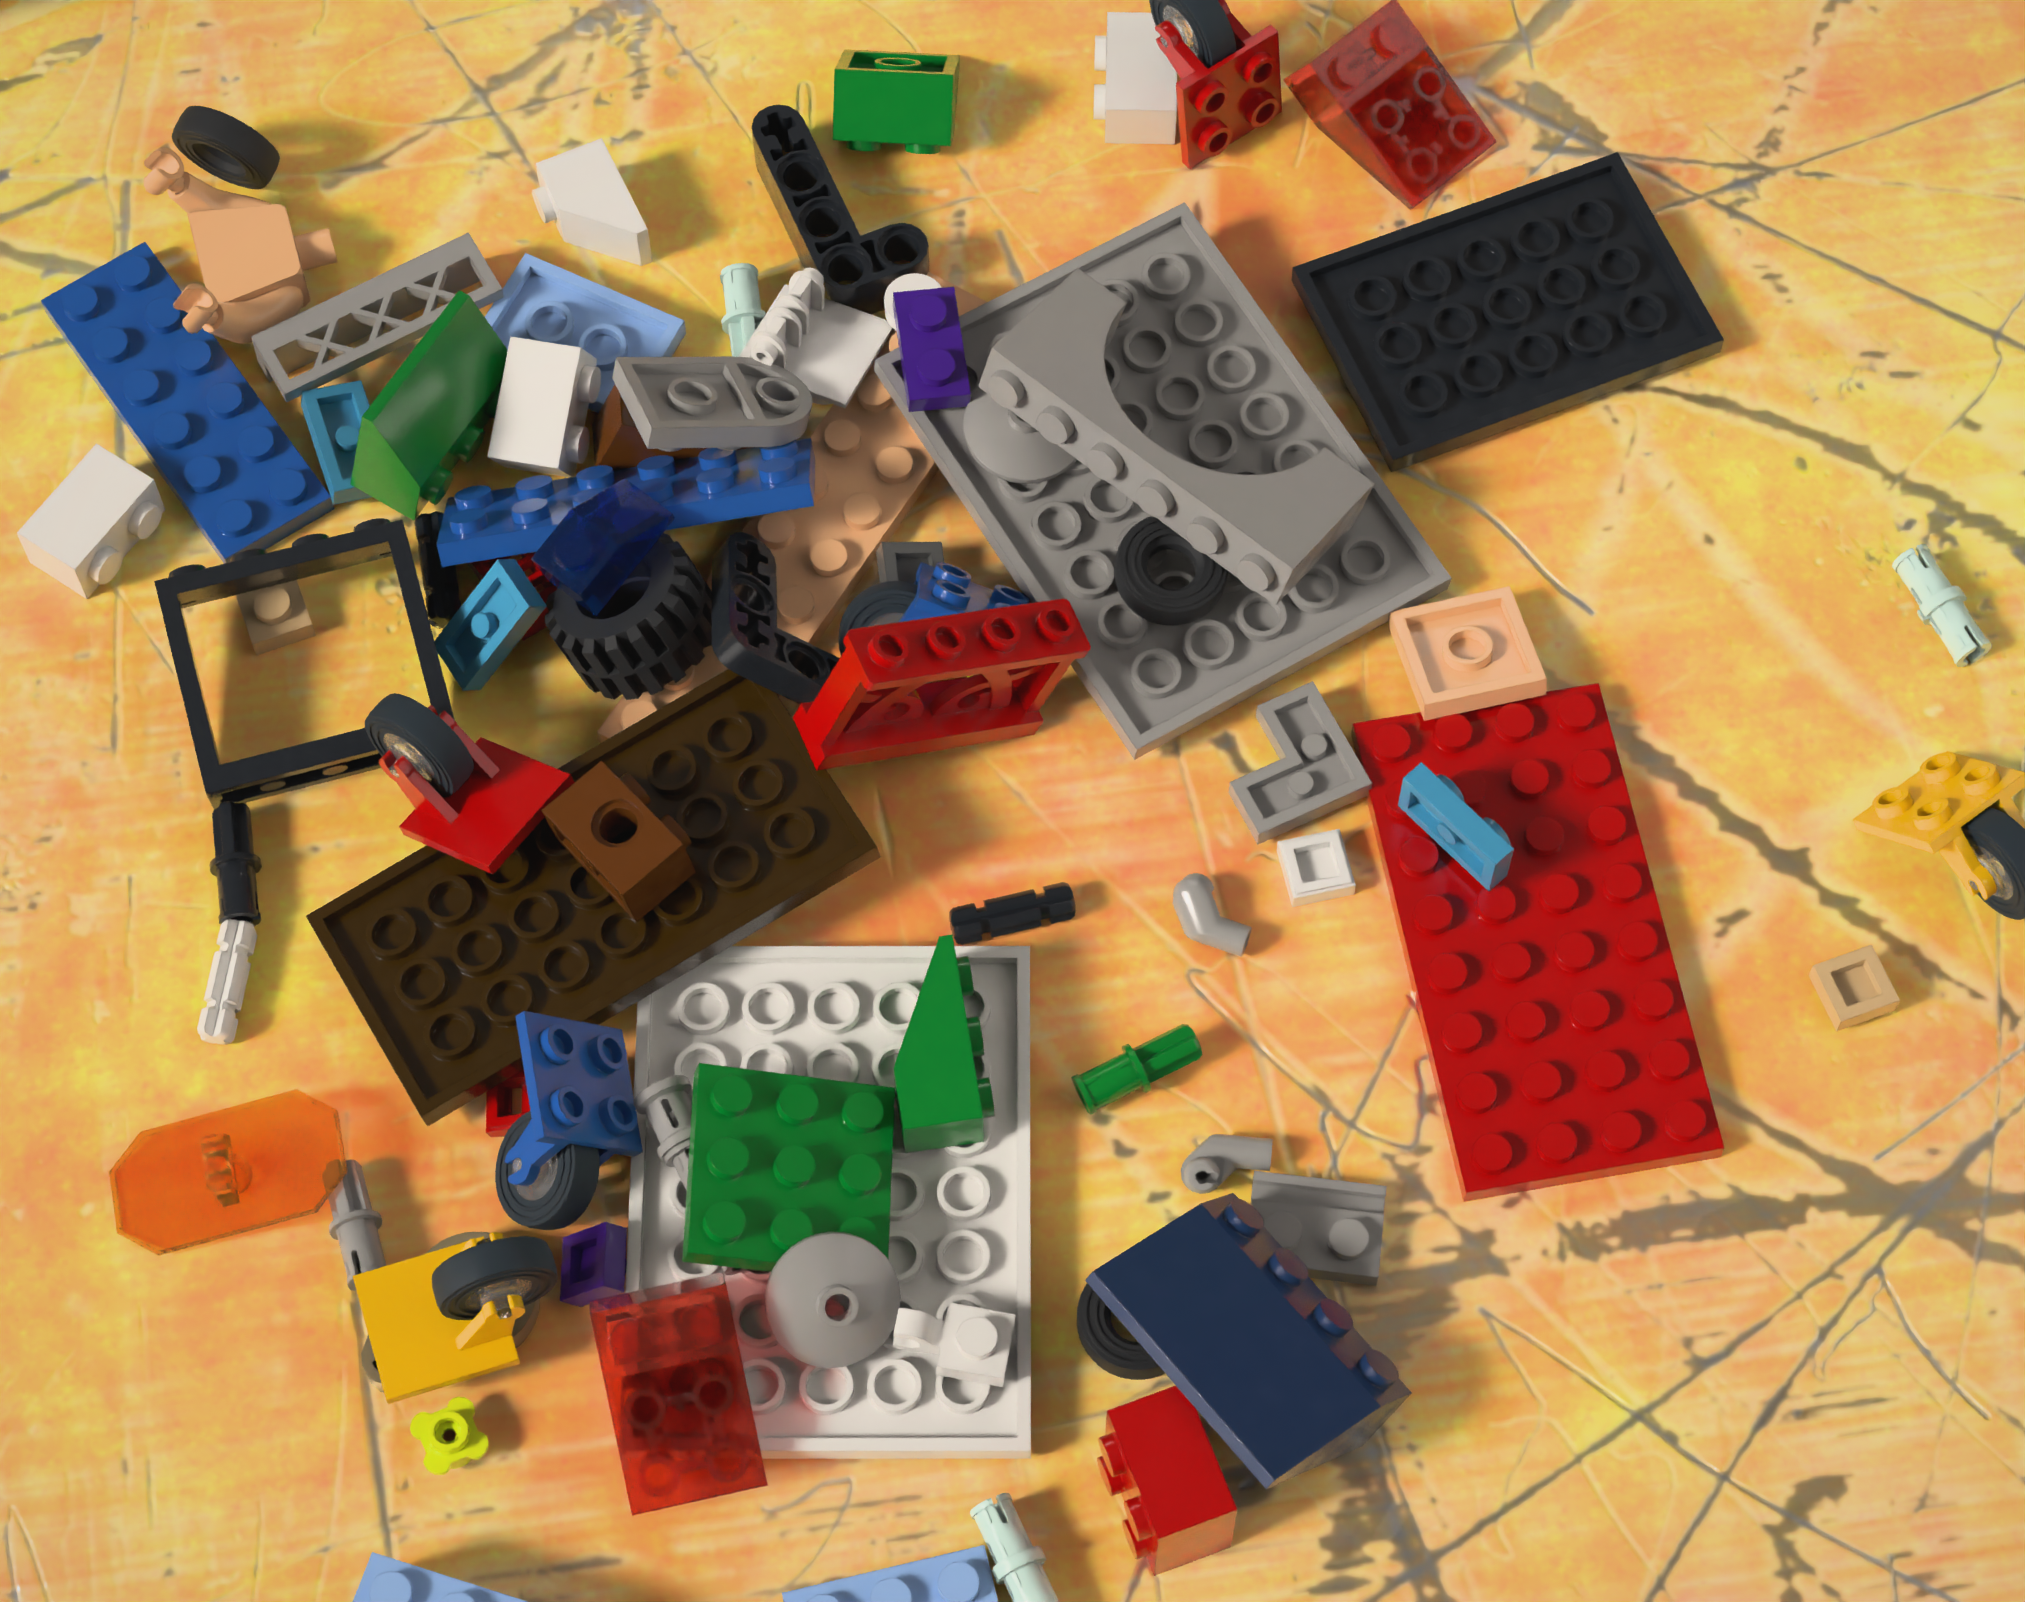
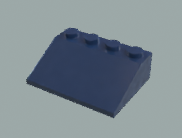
M1234 1193L1200 1203L1092 1271L1085 1280L1265 1489L1362 1447L1412 1394L1399 1379V1373L1394 1363L1380 1351L1372 1349L1353 1327V1320L1346 1309L1323 1294L1308 1277V1270L1303 1261L1293 1252L1282 1248L1264 1227V1221L1260 1213L1251 1204L1239 1199Z

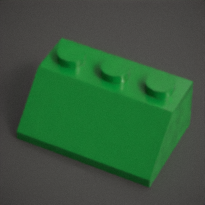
M460 290L456 293L361 419L350 485L413 521L428 502L437 505L442 500L453 480L454 473L451 472L460 459L468 463L474 457L485 436L484 426L491 417L495 419L508 350L469 295Z

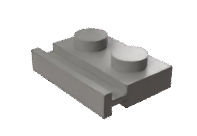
M1254 1171L1250 1204L1260 1213L1264 1221V1227L1282 1248L1293 1252L1303 1261L1307 1267L1309 1278L1377 1285L1387 1186Z

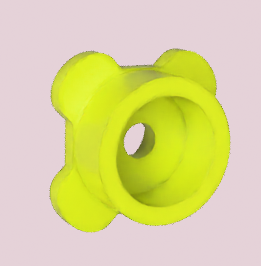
M465 1397L452 1398L446 1408L432 1414L420 1412L411 1421V1434L415 1439L421 1440L426 1452L423 1461L424 1466L434 1475H444L450 1469L463 1467L471 1460H479L488 1451V1438L484 1433L477 1430L473 1420L475 1414L474 1404ZM448 1430L456 1433V1437L452 1441H445L443 1439L444 1433Z

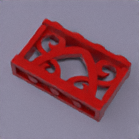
M1064 598L850 629L843 639L846 649L814 701L801 703L793 719L816 771L1035 735L1044 722L1039 710L1075 659L1085 658L1091 649V645L1070 602ZM959 678V679H953V680H947V681L927 683V682H933V681H939V680Z

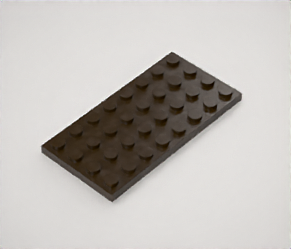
M727 669L558 768L570 774L574 782L601 760L618 778L626 772L629 773L651 799V803L646 807L659 820L664 815L669 814L689 836L692 844L686 848V851L696 872L637 922L556 839L545 817L493 875L426 845L306 915L322 946L427 1126L524 1070L515 1017L521 1012L527 1011L600 1025L881 857L873 839L826 769L816 771L795 721L775 692ZM625 831L616 836L612 843L626 842L633 837L636 831Z

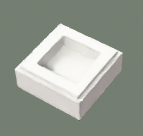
M1340 829L1278 841L1276 851L1292 907L1354 895L1356 884Z

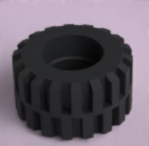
M663 532L655 535L647 533L616 538L607 542L599 541L590 546L591 550L586 554L575 557L569 563L570 569L565 573H560L554 582L557 590L550 593L546 601V607L549 612L545 615V623L550 630L549 634L587 687L593 692L597 693L600 691L605 698L614 700L620 695H623L626 700L639 699L643 692L649 691L653 695L663 691L664 685L673 680L677 683L686 676L685 671L691 665L697 666L705 657L703 649L712 645V591L679 542H674L670 535Z

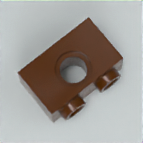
M601 760L541 811L556 839L637 922L696 872L686 851V848L692 842L682 827L669 814L664 815L659 820L646 807L651 803V799L629 773L626 772L618 778ZM625 831H636L628 841L619 844L612 843L619 834Z

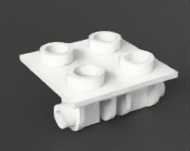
M805 268L803 271L795 272L790 278L789 285L785 284L739 357L753 358L769 366L772 364L780 366L797 376L807 386L812 397L846 408L894 329L885 319L824 298L823 275L814 268Z

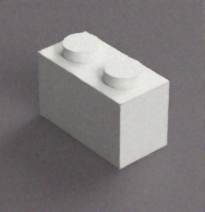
M1107 12L1106 36L1095 35L1094 71H1106L1105 84H1094L1093 120H1105V143L1175 145L1177 72L1156 42L1160 34L1155 30L1156 25L1152 13Z
M510 336L487 457L507 468L568 478L575 477L577 463L582 464L585 461L589 449V429L584 427L588 405L596 401L600 391L601 372L600 368L596 367L597 359L581 347Z
M96 443L19 529L17 535L31 564L88 599L100 584H106L114 578L121 567L123 558L139 539H145L155 531L161 520L162 513L165 511V507L153 478Z

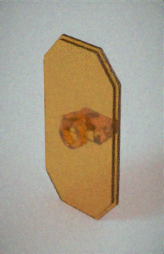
M298 1089L141 1131L109 1171L117 1233L158 1256L317 1213L348 1173L338 1110Z

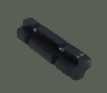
M435 511L431 514L424 513L418 515L414 524L419 545L418 552L429 622L432 627L441 629L449 623L459 610L461 601L459 600L455 565L446 567L441 565L437 540L444 513Z
M1060 882L1043 886L1044 893L1036 894L1034 889L983 900L984 907L976 908L975 903L953 907L949 912L952 935L957 944L963 945L982 940L981 934L989 932L993 938L1042 926L1041 920L1049 918L1051 924L1070 920L1075 916L1076 912L1073 892L1068 883Z

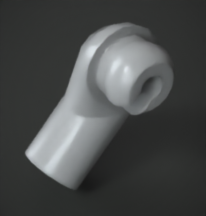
M1192 873L1185 876L1176 884L1173 890L1172 901L1184 934L1193 941L1242 957L1248 944L1252 927L1220 916L1212 894L1214 886L1207 876L1200 873Z
M1212 1134L1184 1160L1181 1168V1179L1184 1185L1192 1192L1206 1194L1217 1189L1237 1168L1270 1171L1273 1139Z

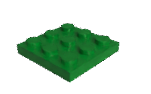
M699 1063L694 1072L682 1262L772 1272L777 1261L790 1247L807 1237L825 1232H844L859 1236L876 1246L889 1260L895 1088Z

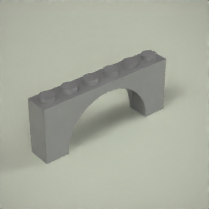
M1075 269L991 348L978 387L989 394L996 403L1008 408L1038 430L1046 440L1057 444L1088 467L1095 476L1107 481L1137 503L1148 515L1156 517L1186 539L1197 551L1206 554L1240 579L1247 588L1256 591L1276 606L1357 520L1375 483L1326 447L1307 461L1292 468L1267 474L1242 475L1224 473L1197 466L1169 453L1154 443L1124 413L1111 390L1105 370L1104 350L1113 339L1126 302L1081 269Z

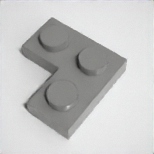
M1313 681L1257 706L1256 719L1280 760L1231 781L1228 792L1257 845L1368 796V792L1372 788V782Z

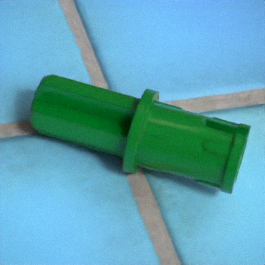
M1181 1024L1137 1047L1132 1048L1129 1044L1122 1046V1054L1080 1075L1076 1074L1071 1079L1082 1104L1091 1115L1096 1110L1140 1088L1144 1093L1151 1091L1150 1083L1200 1059L1202 1049L1191 1027L1188 1024Z

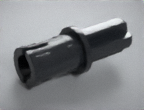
M227 801L220 803L219 807L214 809L212 813L215 858L211 860L209 867L211 874L217 877L220 915L218 916L219 924H222L227 919L247 921L256 926L261 922L256 873L261 870L262 864L260 857L254 854L251 812L245 803Z

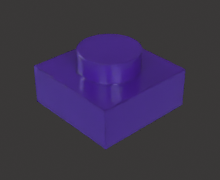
M604 1222L563 1237L561 1302L583 1307L624 1292L627 1266V1228Z

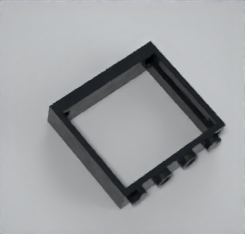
M385 518L371 519L355 526L354 532L333 537L321 533L310 534L295 540L292 543V547L269 553L264 549L246 550L231 557L229 563L209 568L199 564L186 565L171 571L168 576L169 578L154 581L205 792L213 809L218 808L220 803L227 801L246 803L381 768L379 760L382 756L370 741L366 729L362 728L221 764L183 608L392 556L430 704L435 708L438 715L446 711L455 720L403 520L390 522Z

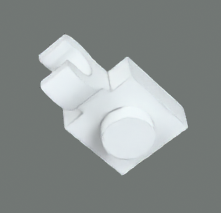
M949 1302L946 1320L942 1321L922 1311L899 1308L892 1347L905 1351L939 1355L936 1375L1003 1387L1016 1314Z

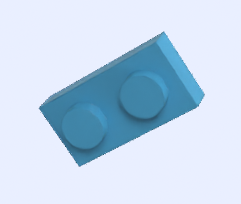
M361 380L305 390L301 393V407L333 505L372 498L370 495L350 485L361 419L370 406Z
M497 559L435 639L438 654L463 691L481 690L547 606L515 559Z
M1422 762L1403 777L1398 806L1488 891L1502 881L1508 874L1514 848L1510 845L1509 837L1502 827L1490 818L1484 817L1482 819L1464 802L1461 791L1452 780L1442 774L1436 776Z

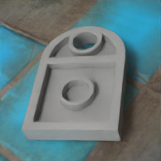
M616 357L612 376L647 449L672 452L682 448H718L732 451L741 447L781 446L797 440L804 434L812 408V395L807 386L797 376L775 364L769 366L748 357Z

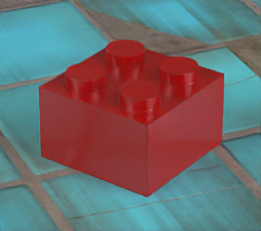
M1173 1386L1108 1410L1105 1435L1098 1438L1103 1456L1097 1457V1462L1110 1496L1121 1493L1124 1499L1127 1519L1122 1520V1525L1135 1559L1147 1557L1152 1572L1156 1576L1230 1548L1237 1507L1198 1412L1179 1388Z

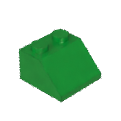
M844 49L834 69L832 140L846 141V148L856 151L881 150L882 143L905 144V151L915 154H936L940 152V146H951L955 130L960 55Z

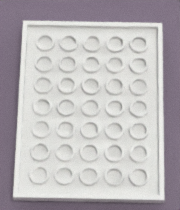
M731 946L637 1002L634 1099L645 1088L660 1080L675 1075H684L688 1077L691 1084V1091L688 1095L692 1101L694 1072L699 1063L895 1088L894 1065L936 946ZM955 946L956 958L968 956L972 972L974 995L963 997L966 1017L979 1016L983 1037L984 1056L973 1057L977 1079L989 1077L993 1095L995 1117L984 1118V1142L905 1153L896 1095L894 1102L889 1262L899 1282L900 1308L922 1311L942 1321L946 1320L949 1302L1016 1314L1003 1387L936 1375L939 1355L905 1351L892 1347L895 1326L879 1349L862 1361L849 1366L838 1368L816 1367L806 1364L789 1354L774 1337L766 1318L765 1290L771 1272L746 1269L734 1275H726L722 1266L682 1262L687 1191L676 1168L668 1167L666 1163L661 1162L657 1154V1148L660 1146V1143L646 1114L642 1115L637 1112L643 1153L631 1157L619 1434V1453L621 1459H1031L1030 946ZM671 1111L670 1116L677 1128L679 1123L673 1111ZM843 1294L831 1296L825 1305L826 1314L830 1316L843 1314L848 1307V1297Z

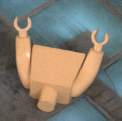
M158 148L144 160V166L152 170L144 178L146 191L152 195H161L168 189L169 197L188 215L205 287L195 283L189 284L173 303L176 310H183L188 313L182 321L187 332L194 334L203 328L204 331L216 335L220 339H226L239 344L251 343V336L297 315L300 309L306 307L310 302L303 271L338 263L329 228L294 236L286 206L271 204L254 197L212 187L188 172H184V164L181 158L169 148Z

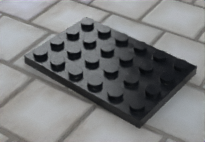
M1618 152L1293 267L1291 281L1391 472L1720 353L1724 342L1716 324Z

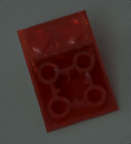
M1390 0L1366 15L1283 79L1316 127L1409 210L1421 203L1497 142L1397 0Z
M720 1272L589 1301L590 1318L632 1516L768 1486L724 1273Z

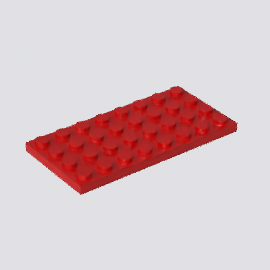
M1599 683L1546 691V695L1426 721L1423 720L1421 712L1353 723L1351 737L1355 754L1372 782V788L1369 790L1366 799L1463 1202L1721 1158L1725 1147ZM1421 762L1436 776L1442 774L1452 780L1461 791L1464 802L1482 819L1487 817L1494 820L1509 837L1510 845L1514 848L1508 874L1490 891L1484 888L1398 806L1403 777Z

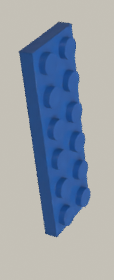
M143 242L45 297L41 302L52 323L224 564L229 563L231 557L242 551L251 549L266 550L335 508L330 494L214 335L204 331L203 328L194 334L186 331L182 321L188 313L183 310H176L173 306V303L182 291L147 243Z
M811 438L795 440L781 446L752 447L732 451L707 448L701 451L698 457L674 460L672 456L659 455L642 460L638 463L637 467L613 470L611 466L599 465L581 470L577 473L576 477L552 480L550 476L546 475L532 476L519 481L515 487L491 490L489 486L485 485L464 488L458 491L454 497L447 499L437 540L441 565L446 567L814 506L815 456Z

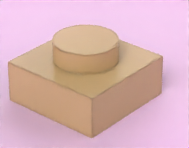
M297 580L236 595L256 656L316 636Z
M1872 944L1815 964L1808 975L1836 1032L1895 1011L1900 1002Z

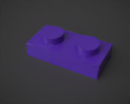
M945 287L893 292V311L908 412L967 407L968 403H970L971 392L955 288Z

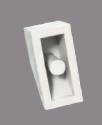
M602 138L535 163L540 185L539 188L532 190L536 208L545 224L554 221L564 242L639 266L652 262L648 229Z

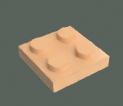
M1510 586L1399 609L1390 613L1389 629L1424 721L1546 695L1547 678Z

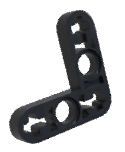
M735 532L730 535L712 559V647L715 655L729 670L798 704L814 701L840 658L777 628L776 562L773 554L762 541L750 534Z

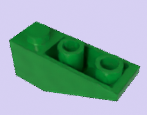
M953 935L939 936L894 1065L895 1095L905 1153L984 1142V1118L995 1117L989 1077L977 1079L973 1058L984 1056L979 1016L967 1018L963 1000L964 996L974 995L970 961L968 956L956 958Z

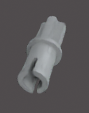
M354 1159L337 1160L328 1165L327 1171L324 1172L323 1176L333 1216V1221L329 1224V1233L333 1239L339 1242L347 1275L348 1288L356 1291L354 1275L387 1266L378 1229L382 1226V1218L378 1211L372 1210L362 1166Z

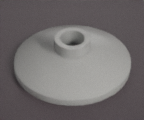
M978 388L971 397L970 403H968L965 410L963 422L965 442L976 462L992 475L1014 483H1039L1061 475L1076 462V458L1057 444L1046 440L1038 430L1027 422L1018 419L1016 414L1008 408L996 403L981 388Z
M825 1232L812 1235L797 1242L781 1256L769 1276L764 1304L769 1327L779 1344L789 1354L809 1365L822 1368H838L860 1362L882 1346L896 1324L901 1297L896 1273L887 1257L876 1246L853 1234ZM836 1294L847 1296L848 1307L843 1314L839 1316L826 1314L825 1305L831 1296Z

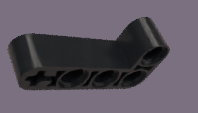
M779 104L768 106L758 112L752 123L756 168L804 269L814 268L823 275L824 298L871 315L885 310L884 295L891 282L906 274L918 273L927 275L930 272L929 245L926 235L921 229L912 224L898 223L860 236L800 113L790 106ZM782 150L789 153L783 156ZM808 188V190L797 191L795 189ZM820 234H831L829 237H816ZM900 260L910 261L907 264H896L894 262ZM844 280L855 281V282L852 283V284H846V285H845V284H839V283H838V282L844 281Z

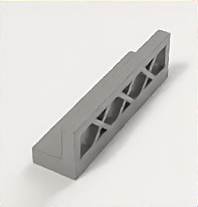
M468 232L251 336L258 364L269 383L274 381L285 401L289 402L301 396L302 391L322 386L423 337L459 290L461 291L480 281L483 286L467 295L481 309L503 298V289ZM438 303L443 304V306L436 309ZM425 308L422 316L410 322L400 320ZM384 329L389 331L382 335ZM371 334L368 342L356 348L347 346ZM329 356L335 357L328 361ZM316 360L312 369L289 379L287 374Z

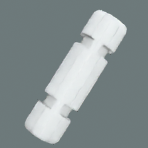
M227 919L220 925L216 943L220 945V949L213 956L204 996L207 1006L201 1009L197 1027L201 1040L205 1042L228 1045L235 1038L238 1019L235 1018V1015L241 1011L251 963L247 961L248 957L254 953L257 939L254 925L250 922Z

